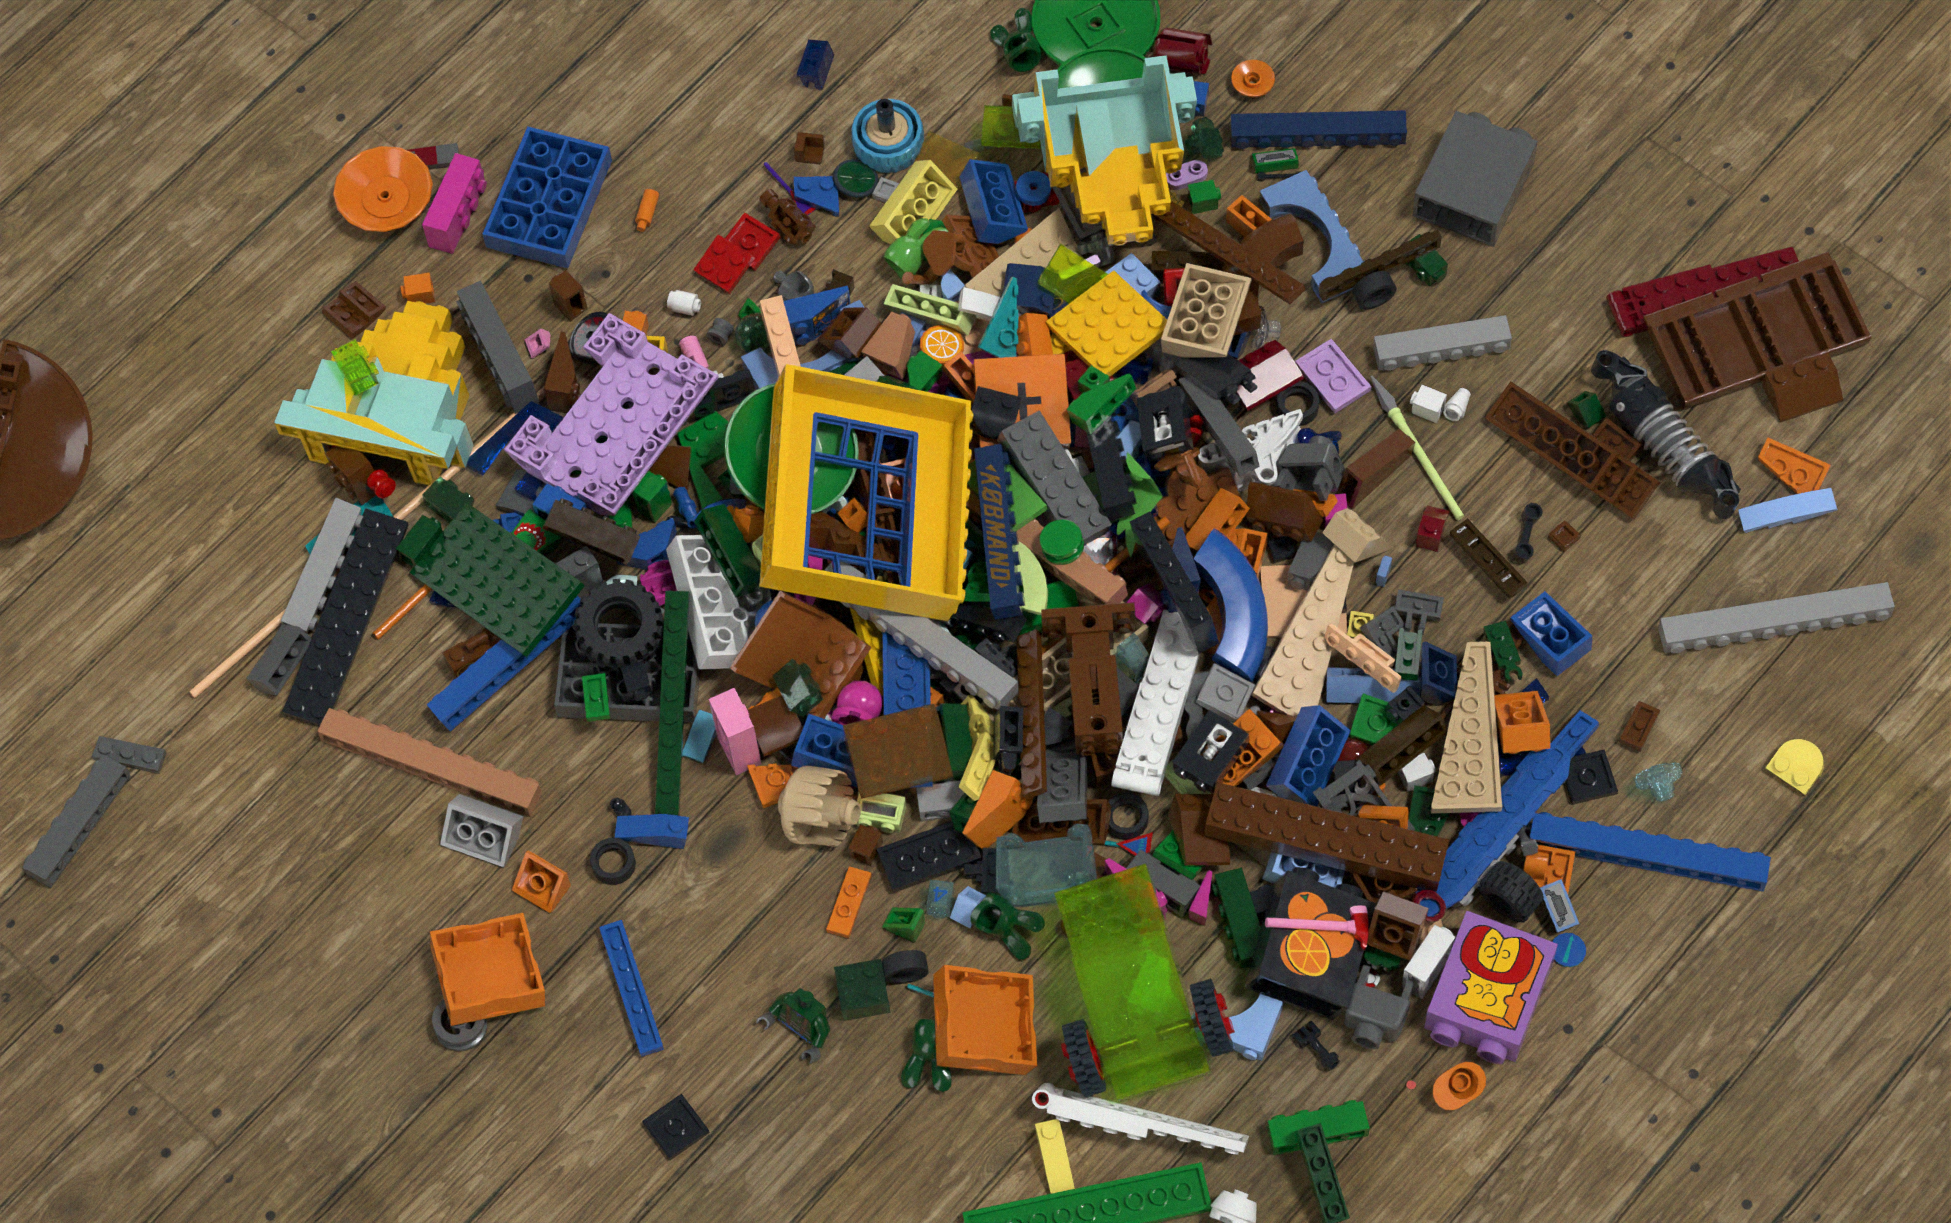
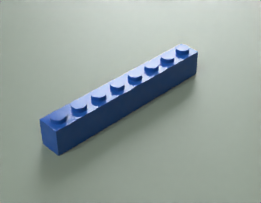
M577 595L527 658L503 640H500L496 645L488 649L480 659L471 664L458 678L451 681L442 692L435 695L427 706L446 728L452 731L574 625L576 608L581 606L579 596Z

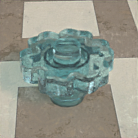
M1677 762L1662 763L1642 770L1635 775L1634 781L1636 787L1640 790L1649 788L1656 801H1665L1674 797L1675 787L1673 782L1679 779L1683 772L1680 764Z

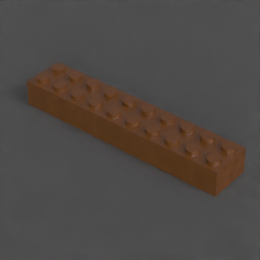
M1219 782L1216 784L1204 836L1421 890H1431L1436 893L1449 844V839Z

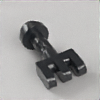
M1309 1021L1307 1026L1311 1032L1303 1026L1299 1030L1304 1037L1302 1038L1297 1032H1294L1292 1037L1302 1049L1309 1044L1323 1059L1321 1061L1322 1067L1329 1071L1333 1070L1340 1063L1339 1056L1336 1052L1329 1053L1317 1038L1321 1036V1030L1312 1021Z

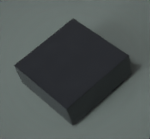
M1282 536L1267 540V546L1273 563L1295 558L1296 553L1290 537Z

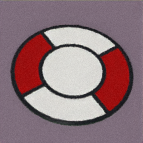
M1370 969L1366 986L1374 988L1380 983V975L1376 970Z

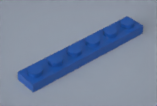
M622 920L599 927L641 1057L664 1050Z

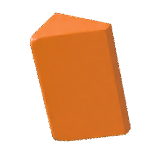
M1364 805L1358 813L1360 818L1408 829V807Z

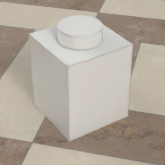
M1421 385L1419 391H1415L1410 400V404L1413 405L1412 414L1437 423L1446 404L1447 394Z
M1422 753L1397 773L1408 792L1414 789V785L1423 786L1433 782L1436 769L1431 759L1428 760L1425 753Z

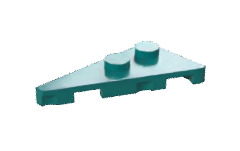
M1015 277L1010 278L978 345V348L997 358L1017 357L1018 285L1017 278Z

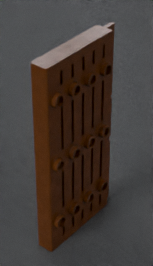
M1828 251L1760 275L1762 282H1759L1757 277H1753L1716 290L1717 298H1714L1711 292L1643 316L1648 327L1647 332L1683 409L1759 383L1764 380L1766 372L1825 352H1828L1830 357L1869 343L1871 335L1836 261L1832 260Z

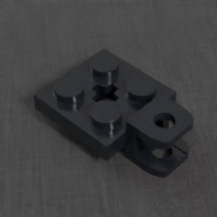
M750 370L737 371L733 375L718 378L694 409L695 417L706 416L715 413V411L718 412L739 405L748 395L755 391Z

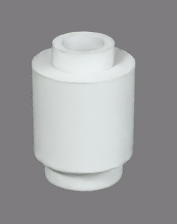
M680 290L669 293L667 308L672 309L673 312L694 316L695 312H699L701 300L698 299V294Z

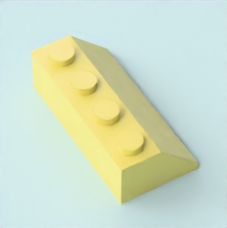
M931 160L915 161L869 227L884 242L891 245L896 239L906 236L909 227L914 221L921 218L936 220L957 191V188Z

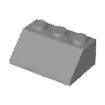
M459 794L448 803L440 845L505 867L519 838L523 816Z

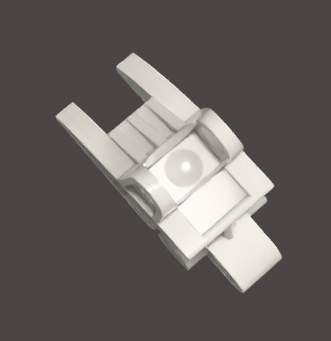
M1301 409L1286 413L1285 416L1283 414L1274 417L1271 421L1268 419L1259 422L1256 426L1254 424L1247 426L1242 430L1246 437L1247 434L1255 436L1253 441L1250 438L1247 439L1256 450L1260 467L1239 476L1216 442L1200 448L1198 466L1206 474L1228 467L1239 492L1248 489L1250 482L1274 486L1277 480V464L1289 444L1297 443V437L1302 433L1299 426L1303 419Z

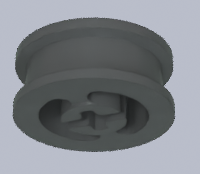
M444 999L436 1006L432 1016V1024L436 1036L443 1046L454 1051H465L475 1047L482 1041L487 1031V1019L477 1020L473 1027L471 1022L451 1026L448 1017L453 1033L450 1034L443 1028L444 1022L448 1017Z

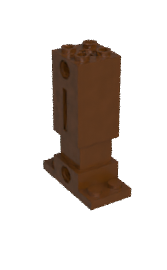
M1134 602L1041 609L1043 638L1058 639L1061 636H1066L1067 653L1073 654V658H1069V677L1076 754L1091 756L1102 752L1106 754L1117 753L1122 746L1123 732L1116 655H1110V650L1114 649V632L1127 634L1135 631Z

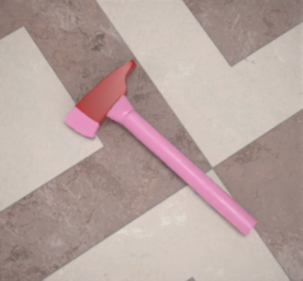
M1366 906L1351 907L1349 909L1351 920L1346 922L1286 918L1265 919V926L1272 928L1349 932L1354 934V938L1360 941L1361 949L1364 950L1368 941V913Z

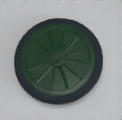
M856 159L841 162L833 173V181L838 190L854 198H863L871 195L879 181L875 169Z

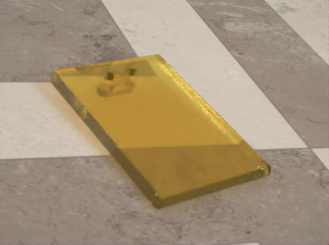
M929 131L915 161L931 160L954 186L962 189L959 176L969 159L976 160L979 152L970 150Z

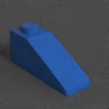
M670 814L617 816L614 838H620L629 842L684 849L689 817Z

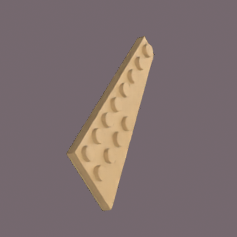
M1335 544L1251 693L1253 697L1280 714L1298 716L1301 707L1319 704L1333 648L1324 638L1325 632L1330 623L1338 628L1354 561Z
M1467 642L1431 813L1502 811L1490 642Z

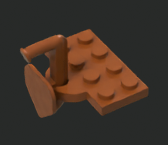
M946 215L942 221L948 232L933 230L923 243V253L931 267L923 275L905 272L902 276V282L913 285H930L939 276L945 275L953 265L961 270L970 272L972 278H974L995 261L999 255L993 243L978 242L971 216Z
M1196 447L1184 453L1179 451L1169 453L1163 457L1164 459L1155 464L1156 470H1171L1166 477L1164 486L1166 496H1163L1151 511L1156 522L1164 516L1170 521V524L1161 530L1167 541L1175 538L1179 527L1183 528L1186 536L1220 488L1241 498L1228 467L1207 475L1202 468L1196 465L1194 457L1200 454V450Z

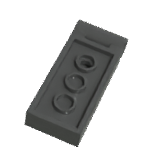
M1075 739L1061 740L1058 743L1045 745L1047 792L1038 795L1039 822L1053 823L1056 821L1087 819V756L1076 754Z

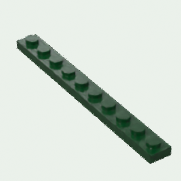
M665 591L655 814L680 816L689 591Z

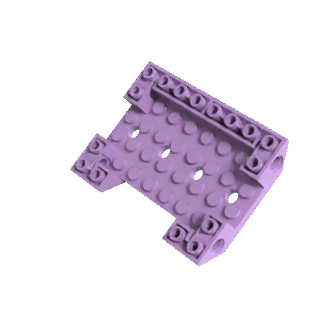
M609 313L583 346L602 366V369L553 433H551L549 425L530 415L504 450L529 474L553 487H561L571 496H579L587 508L599 515L615 516L719 376L682 354L677 359L647 341L644 332ZM653 367L660 369L656 375L648 374V371ZM627 401L634 403L630 409H624L622 405ZM599 436L608 437L607 441L600 444L596 442V439ZM574 470L582 472L577 478L570 477V473Z

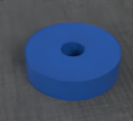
M1030 171L1021 175L1016 183V193L1019 200L1030 206L1045 203L1051 195L1049 178L1038 171Z

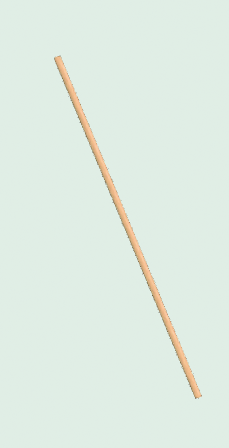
M544 387L537 392L539 402L546 397ZM533 407L518 414L512 413L473 447L467 464ZM451 466L439 476L436 487L427 486L393 517L403 520L458 473L462 467ZM337 568L334 577L338 576L340 569ZM286 609L189 691L191 696L196 698L279 627Z

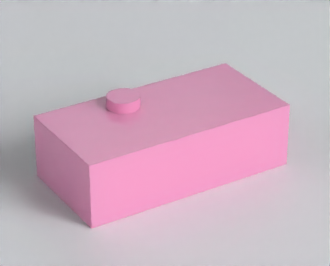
M735 688L710 698L709 703L717 738L735 774L739 775L747 771V765H761L754 726L749 718L748 710L745 704H742Z

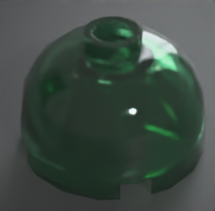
M759 312L744 316L739 321L735 330L737 345L745 354L760 347L766 354H769L771 348L762 314Z

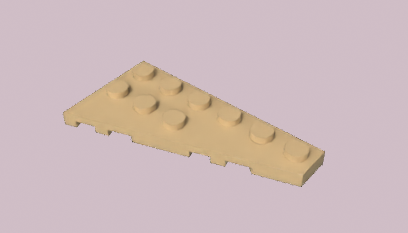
M1060 209L1055 210L965 284L964 287L1002 297L1006 268L1009 263L1042 266L1058 273L1083 261L1082 255L1079 254L1077 245Z

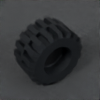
M1504 861L1496 862L1481 880L1478 887L1483 898L1494 910L1515 922L1524 923L1544 899L1542 890L1530 875L1519 867Z

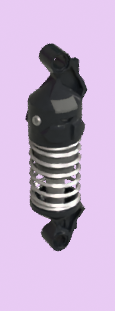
M1599 351L1592 364L1591 372L1596 378L1612 381L1609 409L1620 420L1622 429L1628 434H1632L1638 442L1644 441V449L1652 450V458L1660 456L1659 466L1668 464L1665 473L1675 472L1672 481L1676 482V486L1683 493L1696 492L1712 495L1715 515L1721 519L1730 518L1739 504L1738 493L1741 490L1733 480L1730 464L1719 459L1713 451H1707L1708 445L1700 443L1701 437L1693 435L1694 429L1686 427L1687 421L1685 419H1679V412L1673 411V406L1666 399L1664 390L1655 386L1648 378L1647 369L1633 365L1624 356L1621 358L1611 351ZM1696 439L1697 443L1688 448L1687 446L1691 440ZM1703 447L1704 451L1695 456L1694 454L1697 449ZM1676 462L1678 463L1675 467L1670 469Z

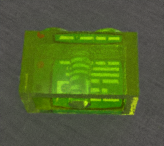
M356 339L331 351L338 368L354 396L379 384L376 377L379 372L374 362H368L369 354L364 345L359 346Z

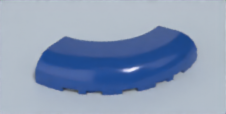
M1213 528L1193 558L1198 574L1214 590L1221 613V637L1217 650L1211 660L1252 683L1263 660L1267 644L1268 614L1265 597L1257 575L1247 558L1231 540Z

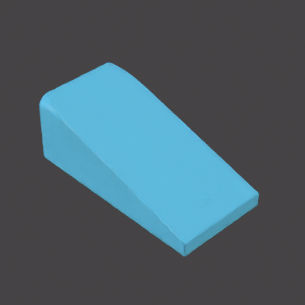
M702 710L698 711L682 756L701 763L704 762L716 736L711 713Z

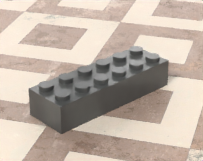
M478 281L458 290L459 300L456 303L461 312V317L465 325L468 326L473 341H476L480 355L485 359L486 366L490 374L493 375L498 390L502 392L507 408L512 407L515 414H518L540 404L532 379L482 282Z
M1040 410L1000 432L997 439L998 443L1002 445L1004 452L1009 453L1010 462L1015 470L1047 505L1048 510L1043 512L1049 523L1061 519L1074 522L1082 532L1084 545L1108 532L1112 524Z

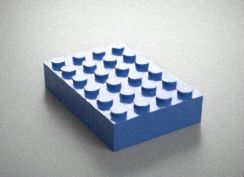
M527 126L484 229L483 238L486 248L568 269L612 162L609 147Z

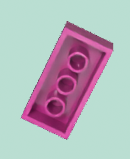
M455 153L422 224L430 248L451 254L454 253L464 229H467L470 224L472 211H475L478 207V198L481 193L485 192L487 186L480 160Z

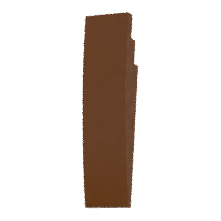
M1511 381L1485 417L1486 420L1634 520L1661 483Z

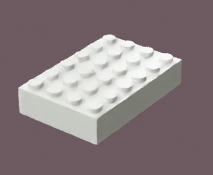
M675 536L666 551L677 591H689L688 631L698 668H730L736 656L756 628L754 623L757 611L762 605L771 600L769 589L761 587L757 592L735 598L702 536ZM753 542L747 543L749 549L753 552Z

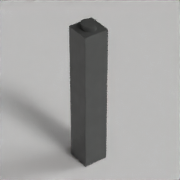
M1186 377L1179 379L1180 387L1187 396L1188 404L1196 415L1203 418L1204 427L1237 474L1241 476L1260 467L1256 450L1220 399H1216Z

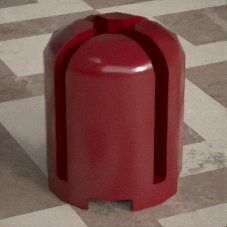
M1164 28L1159 32L1154 42L1153 57L1167 56L1169 71L1201 76V74H1206L1211 58H1208V45L1212 46V37L1210 34Z

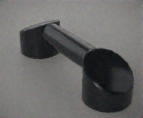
M1537 503L1527 504L1522 511L1521 518L1524 526L1520 543L1513 551L1514 557L1519 561L1526 562L1530 560L1534 553L1533 547L1529 544L1533 525L1540 519L1543 513L1541 506Z

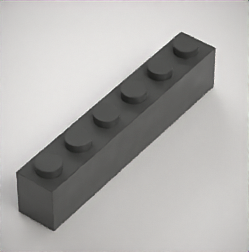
M104 754L100 760L93 764L90 774L80 782L74 796L67 800L62 813L54 818L49 831L39 839L34 852L26 857L23 869L29 877L52 888L131 777L124 765Z

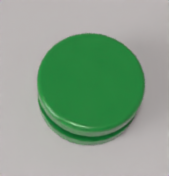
M1065 519L1055 520L1047 524L1041 531L1040 545L1044 557L1049 562L1065 565L1074 562L1081 556L1084 550V540L1080 528L1074 522Z

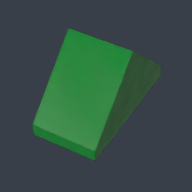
M892 907L882 928L915 943L925 925L924 910L921 908Z

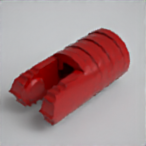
M1194 415L1190 418L1193 447L1197 446L1203 434L1201 427L1204 420L1199 415Z

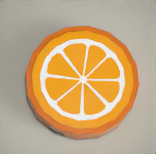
M937 325L930 327L923 333L920 339V351L941 363L943 367L959 352H964V341L961 334L954 328Z

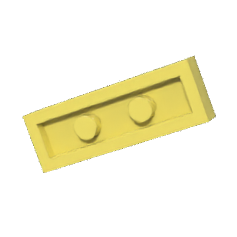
M987 732L979 735L959 784V788L974 801L979 800L996 762L993 759L994 738Z

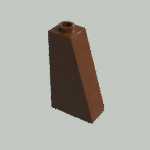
M1398 429L1346 467L1336 494H1346L1347 506L1354 509L1411 456L1416 442L1401 429Z

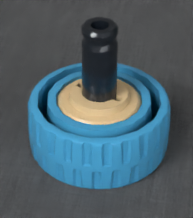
M884 98L867 104L857 113L853 120L852 144L854 152L859 160L877 172L893 173L908 168L919 158L924 146V130L919 114L909 104L896 99Z

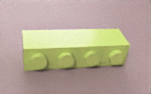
M892 284L884 302V305L891 312L899 315L901 312H904L933 326H949L958 333L967 336L976 319L975 314L958 311L959 303L894 284Z

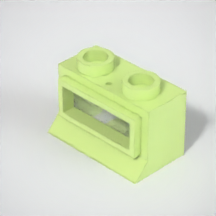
M859 788L857 802L861 806V815L857 825L874 826L886 833H900L906 811L905 797Z

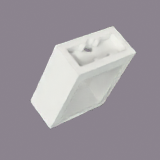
M1434 925L1404 969L1402 987H1405L1407 979L1414 981L1412 993L1423 999L1448 960L1455 942V936H1453L1449 929Z

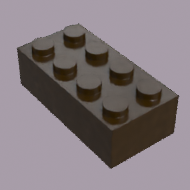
M563 498L553 502L542 529L581 546H587L589 549L621 563L628 564L640 538V535L636 534L637 530L626 525L623 528L615 525L616 521L605 516L602 519L594 516L595 512L587 508L576 509L572 507V502Z

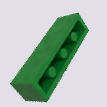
M1349 1100L1341 1106L1325 1105L1316 1111L1301 1110L1292 1116L1276 1115L1267 1122V1130L1273 1155L1300 1150L1295 1131L1319 1123L1322 1125L1327 1145L1369 1136L1370 1127L1363 1101Z

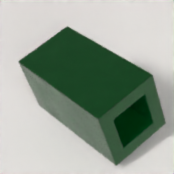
M1418 234L1409 241L1418 239L1421 236V234ZM1436 250L1406 263L1407 266H1411L1415 270L1417 277L1421 281H1425L1429 287L1435 282H1441L1447 275L1448 263Z
M422 515L397 546L396 550L399 559L412 567L416 566L443 532L441 523L433 517L429 519Z

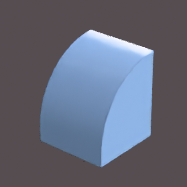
M951 269L943 276L941 281L942 298L955 302L959 301L960 289L965 285Z
M969 886L958 894L950 918L971 928L973 926L970 919L971 913L986 895Z

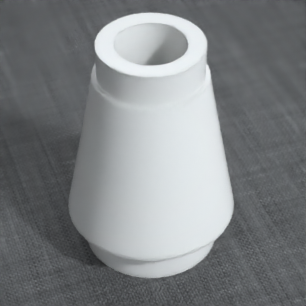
M1460 388L1444 405L1443 413L1447 419L1458 421L1464 417L1471 395L1467 389Z

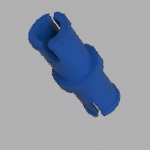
M678 487L673 492L679 505L678 510L681 515H684L688 527L696 528L694 521L691 519L697 514L696 504L690 499L685 487Z

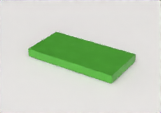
M974 460L968 465L971 475L967 485L979 498L976 461ZM1010 464L1007 466V472L1010 471L1012 477V485H1009V492H1013L1015 503L1011 505V511L1015 512L1017 525H1013V530L1018 531L1048 510V508Z

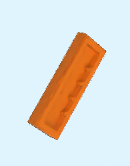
M849 866L826 928L828 933L850 938L872 877L871 872Z

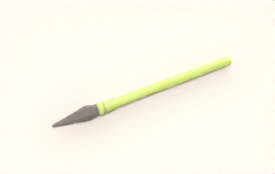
M1370 376L1382 409L1388 413V416L1399 429L1416 442L1413 452L1455 519H1462L1464 514L1406 424L1394 397L1373 376Z

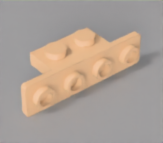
M1332 623L1327 626L1324 638L1331 647L1342 653L1348 660L1355 663L1392 693L1398 690L1401 676L1391 669L1395 664L1394 658L1361 633L1352 639Z

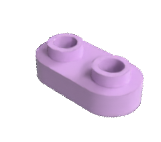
M1200 160L1184 163L1181 170L1171 174L1166 173L1168 187L1172 190H1181L1188 187V184L1203 182L1207 178L1208 168Z

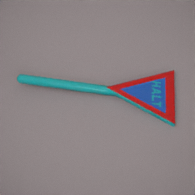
M1153 832L1122 842L1106 841L1105 845L1120 847L1133 856H1136L1140 850L1150 853Z

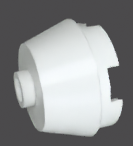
M1235 1189L1233 1193L1223 1190L1210 1205L1212 1210L1209 1216L1225 1223H1256L1257 1203L1248 1200L1249 1194Z

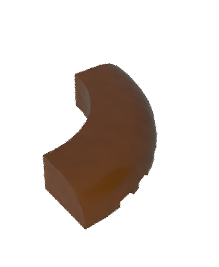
M1288 213L1262 224L1243 238L1239 244L1275 267H1279L1286 261L1303 255L1304 241L1294 216ZM1225 263L1221 269L1223 272L1244 276ZM1252 280L1234 335L1261 328V311L1258 297L1262 287Z

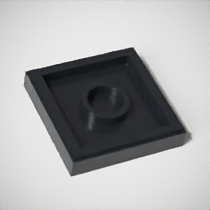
M1605 749L1571 758L1569 776L1565 784L1572 805L1618 794Z
M682 1093L642 1121L645 1128L670 1161L710 1133L707 1126Z

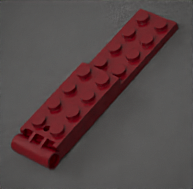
M1792 246L1714 268L1709 264L1622 288V291L1617 290L1609 293L1606 296V300L1621 336L1629 337L1648 331L1643 318L1645 315L1711 292L1714 298H1717L1716 290L1753 277H1757L1759 282H1762L1760 275L1799 262Z

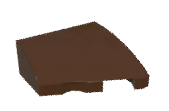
M667 446L648 471L655 475L660 474L663 476L668 485L671 483L677 487H685L688 492L691 447Z

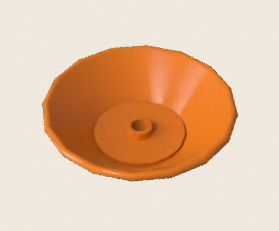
M379 146L362 151L345 163L336 177L333 196L337 210L350 224L365 231L387 232L404 227L421 215L430 201L433 182L429 168L416 154L401 147Z

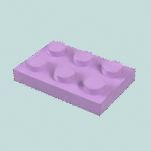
M1332 339L1295 361L1303 376L1334 413H1337L1371 391L1370 384Z

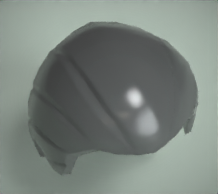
M779 270L773 276L774 281L781 284L778 294L779 296L782 295L783 301L814 294L812 281L801 271H795L786 276L783 271Z

